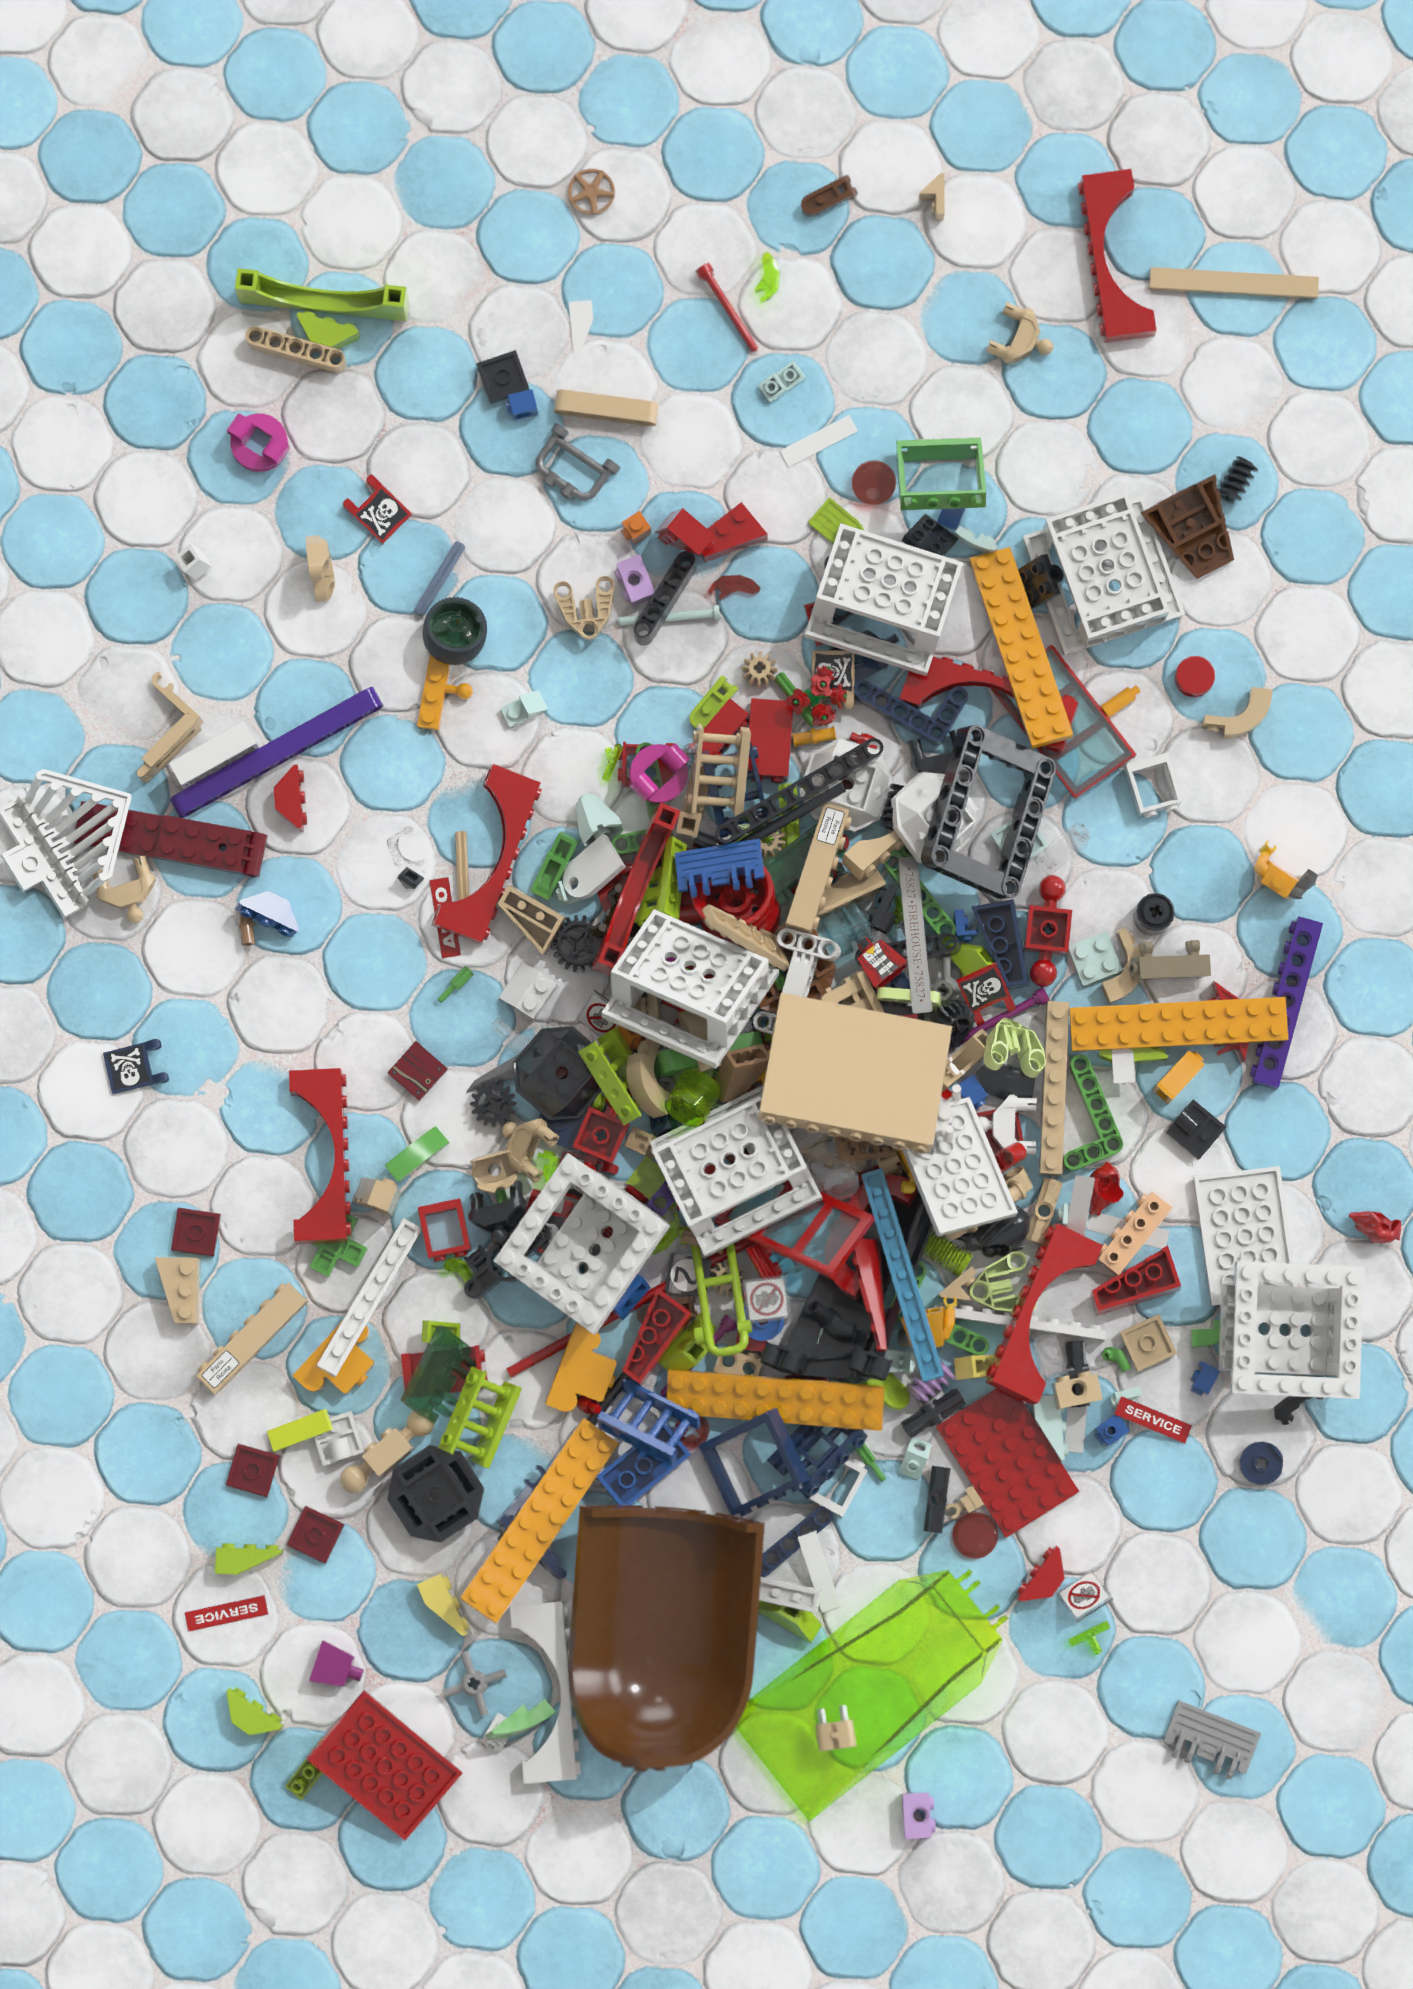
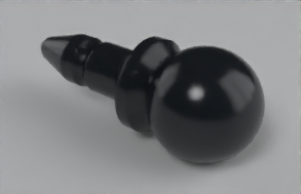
M995 1244L988 1247L982 1245V1253L988 1258H993L996 1255L1001 1256L999 1253L1007 1246L1004 1244ZM1019 1244L1012 1252L1022 1250L1024 1246Z

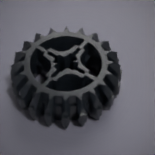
M574 915L575 922L571 923L570 918L567 917L566 922L568 925L561 924L562 930H558V937H554L552 940L557 944L551 945V950H558L553 954V957L558 958L561 956L558 964L561 965L566 961V970L573 965V972L576 973L577 966H580L581 972L585 973L584 966L588 965L591 971L593 970L591 969V963L595 960L603 938H601L602 936L596 937L598 940L597 949L592 947L587 942L590 931L601 923L593 926L594 918H591L589 923H587L586 915H583L582 921H579L578 915ZM574 928H584L579 935L567 934L568 931ZM563 939L572 945L569 957L562 949ZM581 939H584L583 944L586 947L580 946L576 950V943L574 941L579 942ZM582 952L593 954L585 960H575Z
M950 1000L948 1003H943L942 1007H937V1011L932 1013L927 1022L952 1026L948 1052H952L955 1047H959L965 1041V1038L969 1036V1032L973 1029L972 1025L975 1022V1014L966 1003L959 1000Z

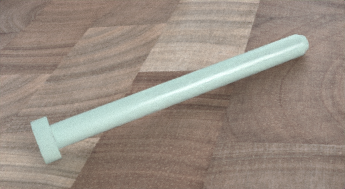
M714 605V609L670 612L665 621L710 617L720 620L719 605ZM651 614L649 617L656 618L659 614ZM640 615L619 617L618 624H635Z

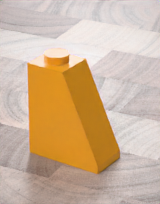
M1189 1050L1152 1091L1169 1104L1205 1065L1202 1062L1204 1059L1197 1052L1194 1051L1192 1053Z

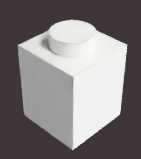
M189 544L175 556L184 573L194 579H198L212 567L204 552L192 544Z

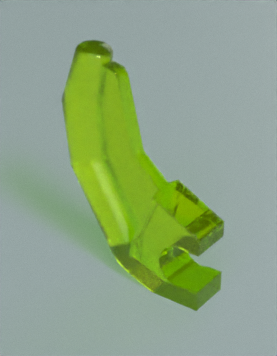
M769 252L763 254L761 260L764 275L755 287V293L765 292V296L759 298L761 304L770 300L779 290L780 269L776 259Z
M677 1212L673 1213L674 1221L672 1223L667 1222L670 1227L651 1255L666 1250L679 1236L680 1221Z

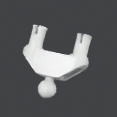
M1010 1094L992 1114V1121L983 1116L978 1117L984 1133L992 1129L991 1137L1001 1149L1012 1143L1019 1142L1023 1144L1027 1154L1035 1155L1036 1148L1027 1147H1035L1036 1141H1017L1015 1139V1113L1017 1111L1036 1112L1037 1105H1028L1036 1104V1098H1017L1014 1094Z

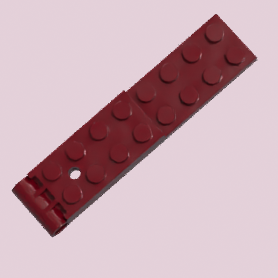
M96 804L77 820L76 829L105 809L107 805ZM128 809L118 852L259 878L268 835L244 829ZM116 810L110 816L105 818L103 821H101L99 824H97L91 830L86 832L73 843L79 844L81 841H83L85 838H87L89 835H91L93 832H95L97 829H99L101 826L107 823L109 819L115 817L117 815L118 810ZM113 829L89 847H96L105 838L112 836ZM222 845L227 846L225 851H220Z

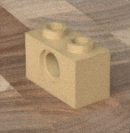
M1090 1371L1078 1373V1378L1070 1379L1069 1375L1056 1378L1057 1382L1052 1384L1057 1410L1103 1400L1098 1375H1091ZM1075 1383L1079 1384L1082 1388L1079 1396L1072 1393V1386Z

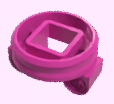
M238 413L226 430L227 434L231 435L230 446L235 459L241 466L251 471L264 472L279 466L290 449L283 425L276 418L267 414L256 413L245 417ZM256 429L271 437L262 451V456L245 446Z
M676 743L671 747L655 744L642 749L635 756L630 767L631 789L643 802L646 800L653 803H665L673 800L686 786L688 779L686 763L690 758ZM658 758L674 774L660 789L644 772Z

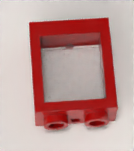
M460 1198L418 1207L429 1260L433 1259L434 1262L444 1261L448 1255L454 1254L455 1258L468 1255L467 1251H472Z

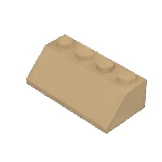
M877 868L871 876H865L861 880L853 874L849 875V873L839 876L837 878L838 881L831 884L830 890H825L823 897L827 898L823 910L819 909L817 917L822 920L881 893L886 883Z

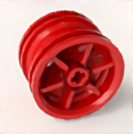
M765 866L763 879L755 880V876L752 874L753 888H747L745 875L738 876L740 887L739 890L735 891L732 877H730L731 884L713 887L712 881H709L710 895L706 896L702 888L703 882L696 883L697 897L692 898L696 913L700 918L703 931L736 945L729 937H723L719 931L710 929L704 921L706 917L702 909L709 904L725 913L733 915L737 921L742 919L748 926L752 924L757 928V931L764 929L770 933H775L781 920V906L771 875ZM755 889L759 891L756 895L753 893ZM720 894L719 900H715L714 898Z

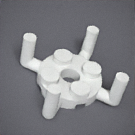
M958 1084L952 1087V1096L945 1100L941 1097L935 1136L941 1135L946 1143L953 1141L954 1128L950 1125L952 1117L951 1107L961 1100V1086Z

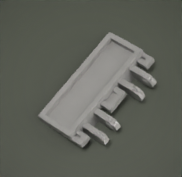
M1178 1700L1163 1742L1172 1745L1175 1737L1178 1736L1172 1753V1757L1177 1758L1181 1752L1184 1739L1190 1741V1747L1185 1755L1186 1763L1191 1762L1197 1744L1199 1746L1196 1755L1214 1761L1218 1752L1219 1756L1213 1773L1216 1775L1222 1769L1225 1756L1232 1758L1226 1772V1779L1231 1780L1238 1761L1240 1763L1237 1771L1244 1774L1247 1773L1261 1733Z

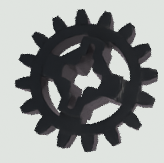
M492 1080L490 1086L483 1082L484 1088L476 1087L478 1094L471 1095L475 1099V1102H470V1106L475 1107L471 1111L472 1115L478 1114L476 1120L479 1122L483 1119L484 1126H487L489 1122L493 1128H495L497 1122L503 1126V1120L506 1119L510 1122L511 1119L508 1115L516 1113L512 1107L517 1106V1102L511 1100L516 1096L514 1093L509 1094L511 1090L509 1086L505 1089L503 1088V1082H500L498 1086H496L494 1080ZM492 1090H498L504 1095H495ZM485 1093V1101L479 1105L480 1098ZM491 1099H494L495 1102L499 1101L496 1104V1109H493L492 1106L488 1107ZM508 1103L507 1110L502 1115V1107ZM482 1113H492L495 1118L486 1117Z

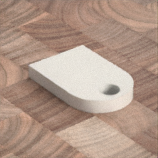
M600 835L566 867L563 875V885L569 895L577 899H588L626 868L608 836ZM578 879V886L573 889L572 885Z

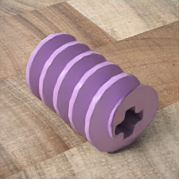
M942 1361L941 1365L945 1377L926 1383L923 1382L922 1377L921 1380L914 1378L915 1386L910 1383L906 1385L907 1389L920 1404L921 1400L929 1402L928 1394L933 1397L936 1396L935 1388L942 1391L940 1383L948 1386L947 1377L953 1380L956 1379Z

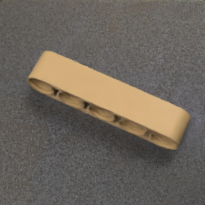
M258 326L248 328L245 333L248 346L259 352L333 373H341L347 365L344 353L335 348ZM257 334L261 336L260 340L257 342H252L250 340L253 335ZM273 341H281L279 347H271ZM294 346L301 347L299 353H292L291 349ZM314 352L322 354L318 359L311 358V355ZM336 357L342 359L338 365L331 364L332 359Z
M560 389L556 391L554 413L634 425L656 426L659 404L647 400Z

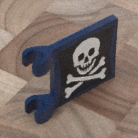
M152 1039L143 1043L103 1052L113 1095L169 1081V1076L165 1072L152 1075L147 1051L162 1047L160 1040Z

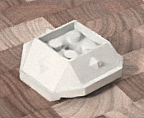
M838 738L811 753L804 776L860 744ZM867 748L871 754L879 752L878 750ZM881 754L874 762L804 801L805 803L840 782L842 783L843 780L851 781L852 789L846 790L845 793L827 803L849 810V817L852 818V821L847 831L855 833L880 821L893 778ZM852 755L849 757V761L851 764L857 765L860 763V758ZM831 767L830 770L833 775L838 776L842 774L840 767ZM816 776L812 778L815 786L823 785L821 777ZM800 788L798 794L800 797L805 795L803 788ZM824 805L810 812L813 820L819 821Z
M921 772L891 799L893 829L917 863H922L921 852L945 774ZM970 797L968 798L953 851L959 852L972 839L978 808Z

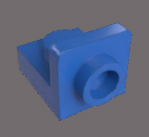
M963 909L955 910L953 912L954 925L956 927L955 936L960 938L962 942L973 941V937L978 935V930L965 931V928H968V916L964 915Z

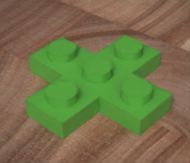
M347 1215V1223H351L353 1232L359 1219ZM348 1236V1242L312 1244L319 1249L309 1268L330 1277L339 1258L359 1268L368 1248L349 1239L350 1236Z

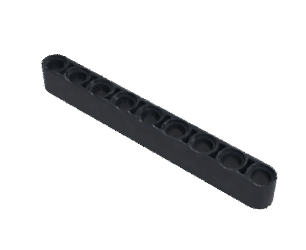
M871 738L721 824L715 833L716 842L719 845H724L739 840L874 762L883 752V743L877 738ZM869 745H876L879 752L871 754L867 748ZM852 755L858 756L860 763L857 765L851 764L849 757ZM831 767H840L842 774L838 776L833 775L830 770ZM816 776L821 777L823 785L815 786L812 778ZM801 787L805 791V795L797 797L793 790ZM783 798L786 801V806L783 808L777 807L775 800ZM758 809H765L768 816L766 818H759L756 811ZM741 819L747 820L749 827L741 829L738 826V821ZM727 830L730 832L731 838L723 840L720 838L719 832Z

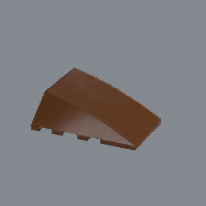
M1216 474L1167 497L1140 513L1196 579L1235 560L1229 532H1227L1225 515L1222 510L1220 492H1218Z

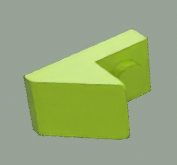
M422 1320L421 1342L439 1345H459L460 1323Z

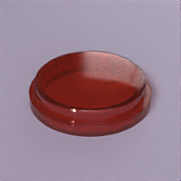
M872 460L861 464L855 470L852 477V489L855 496L861 502L868 505L885 503L892 497L896 488V477L893 470L881 461Z
M972 1512L963 1515L957 1520L952 1531V1539L956 1549L962 1555L969 1558H982L990 1554L995 1548L998 1541V1530L990 1517L983 1513Z

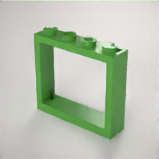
M981 437L896 440L900 510L986 507V483ZM975 459L978 490L906 492L904 461Z

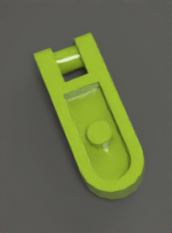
M722 675L690 713L689 721L691 726L697 729V724H702L703 728H705L729 698L731 699L737 693L739 688L728 683L727 678ZM720 688L726 691L724 696L718 692Z

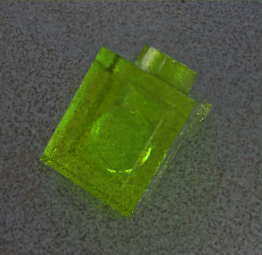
M544 1150L543 1153L538 1152L537 1157L538 1159L549 1161V1164H544L542 1177H545L544 1182L547 1183L558 1168L560 1159L556 1157V1153Z

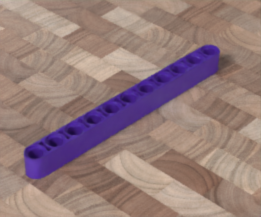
M369 687L170 798V802L179 818H185L373 714L384 705L374 687Z

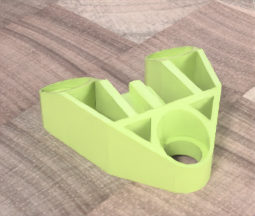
M1002 1018L987 1036L983 1061L989 1069L999 1070L1007 1060L1008 1052L1009 1055L1017 1053L1022 1072L1028 1077H1037L1045 1067L1044 1049L1035 1032L1016 1021Z
M1015 1251L987 1266L970 1287V1297L991 1310L1012 1312L1014 1306L1018 1305L1020 1301L1019 1295H1010L996 1299L992 1297V1295L1013 1291L1010 1278L990 1283L989 1279L1021 1271L1027 1264L1025 1255ZM1013 1256H1020L1022 1258L1023 1264L1021 1267L1015 1268L1011 1265V1258ZM982 1286L985 1289V1295L982 1298L975 1297L973 1294L974 1287Z

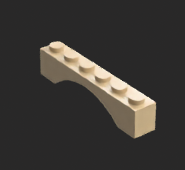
M895 830L880 838L858 841L844 854L842 865L861 880L865 876H871L876 870V866L879 863L884 864L890 858L891 853L895 849L897 851L900 850L904 843Z

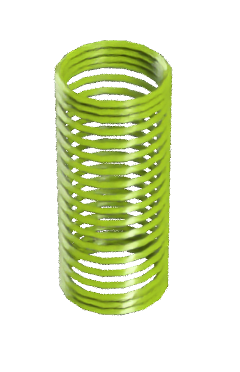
M936 1231L932 1234L930 1233L931 1236L928 1238L927 1246H925L922 1255L927 1252L926 1257L929 1256V1259L933 1257L932 1261L937 1258L935 1263L939 1262V1266L943 1263L942 1268L945 1267V1270L949 1268V1272L953 1269L952 1274L959 1277L970 1262L973 1254L969 1253V1251L966 1252V1249L962 1251L963 1248L959 1249V1245L956 1246V1243L952 1245L953 1241L949 1243V1240H946L945 1237L942 1239L943 1235L938 1238Z

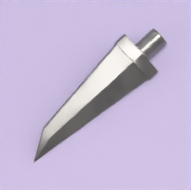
M518 1055L475 1079L467 1092L477 1090L476 1087L483 1088V1082L490 1086L492 1080L496 1084L514 1078L513 1060Z

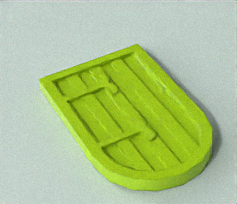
M830 497L808 521L810 526L833 545L840 524L864 531L861 523Z
M646 1156L626 1184L632 1185L650 1200L666 1179L660 1166ZM657 1197L654 1205L663 1209L666 1206V1200L663 1197ZM676 1200L672 1203L668 1210L677 1207L676 1205L678 1204Z
M888 1373L886 1381L874 1379L861 1381L864 1385L885 1386L884 1405L890 1409L902 1410L910 1401L907 1388L893 1373Z

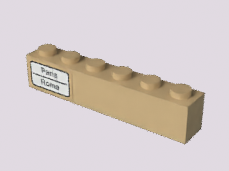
M828 803L824 804L786 921V928L812 934L813 929L817 930L820 921L817 915L819 909H824L827 899L823 896L826 889L830 890L833 877H830L832 869L836 870L839 857H836L838 849H843L846 840L843 834L845 829L849 830L852 818L849 817L848 809Z
M289 1282L286 1285L282 1283L274 1291L276 1295L271 1300L266 1299L259 1306L260 1311L255 1316L253 1314L244 1321L246 1326L240 1332L238 1330L234 1331L228 1338L230 1342L225 1347L221 1345L213 1353L215 1357L209 1363L205 1361L197 1369L199 1373L196 1376L215 1395L309 1302Z

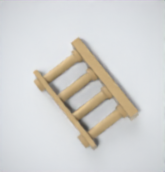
M697 724V730H693L692 743L696 744L691 793H687L686 805L690 806L691 813H696L697 805L726 806L732 809L734 816L743 812L751 739L749 728L740 727V733H736V735L704 733L702 724ZM703 742L735 744V746H738V754H734V756L702 754ZM701 763L733 765V767H736V774L732 775V777L700 775ZM698 785L731 786V788H734V795L730 796V798L698 796Z

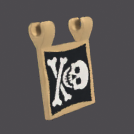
M812 651V676L816 673V667L818 666L821 668L823 665L831 667V670L834 671L832 675L835 679L831 680L829 684L830 690L838 688V684H842V689L847 692L845 708H855V653L849 651Z

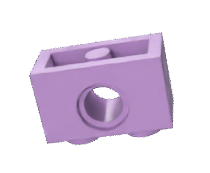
M641 555L616 563L617 570L614 572L618 583L622 582L625 589L622 590L625 601H630L632 607L649 601L655 591ZM632 577H637L640 583L632 586L628 581Z
M929 1792L902 1793L904 1838H932L931 1832H935V1819L930 1817V1810H934L933 1797H929ZM922 1809L925 1812V1817L922 1821H915L913 1819V1812L915 1810Z

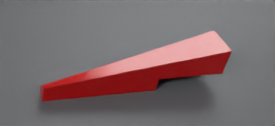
M861 1239L852 1251L853 1263L856 1267L864 1304L870 1316L871 1329L874 1333L876 1348L879 1353L887 1351L881 1248L877 1240Z

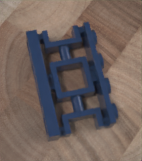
M801 1424L790 1437L797 1452L805 1457L802 1461L805 1469L812 1464L817 1470L810 1477V1480L802 1483L803 1488L798 1491L807 1499L814 1496L826 1480L831 1479L835 1471L849 1460L850 1455L865 1443L868 1435L862 1429L849 1428L846 1430L845 1428L834 1427L826 1435L821 1431L824 1426ZM843 1433L847 1439L838 1447L833 1441ZM823 1438L831 1447L816 1462L807 1452ZM777 1449L767 1461L784 1477L788 1470Z

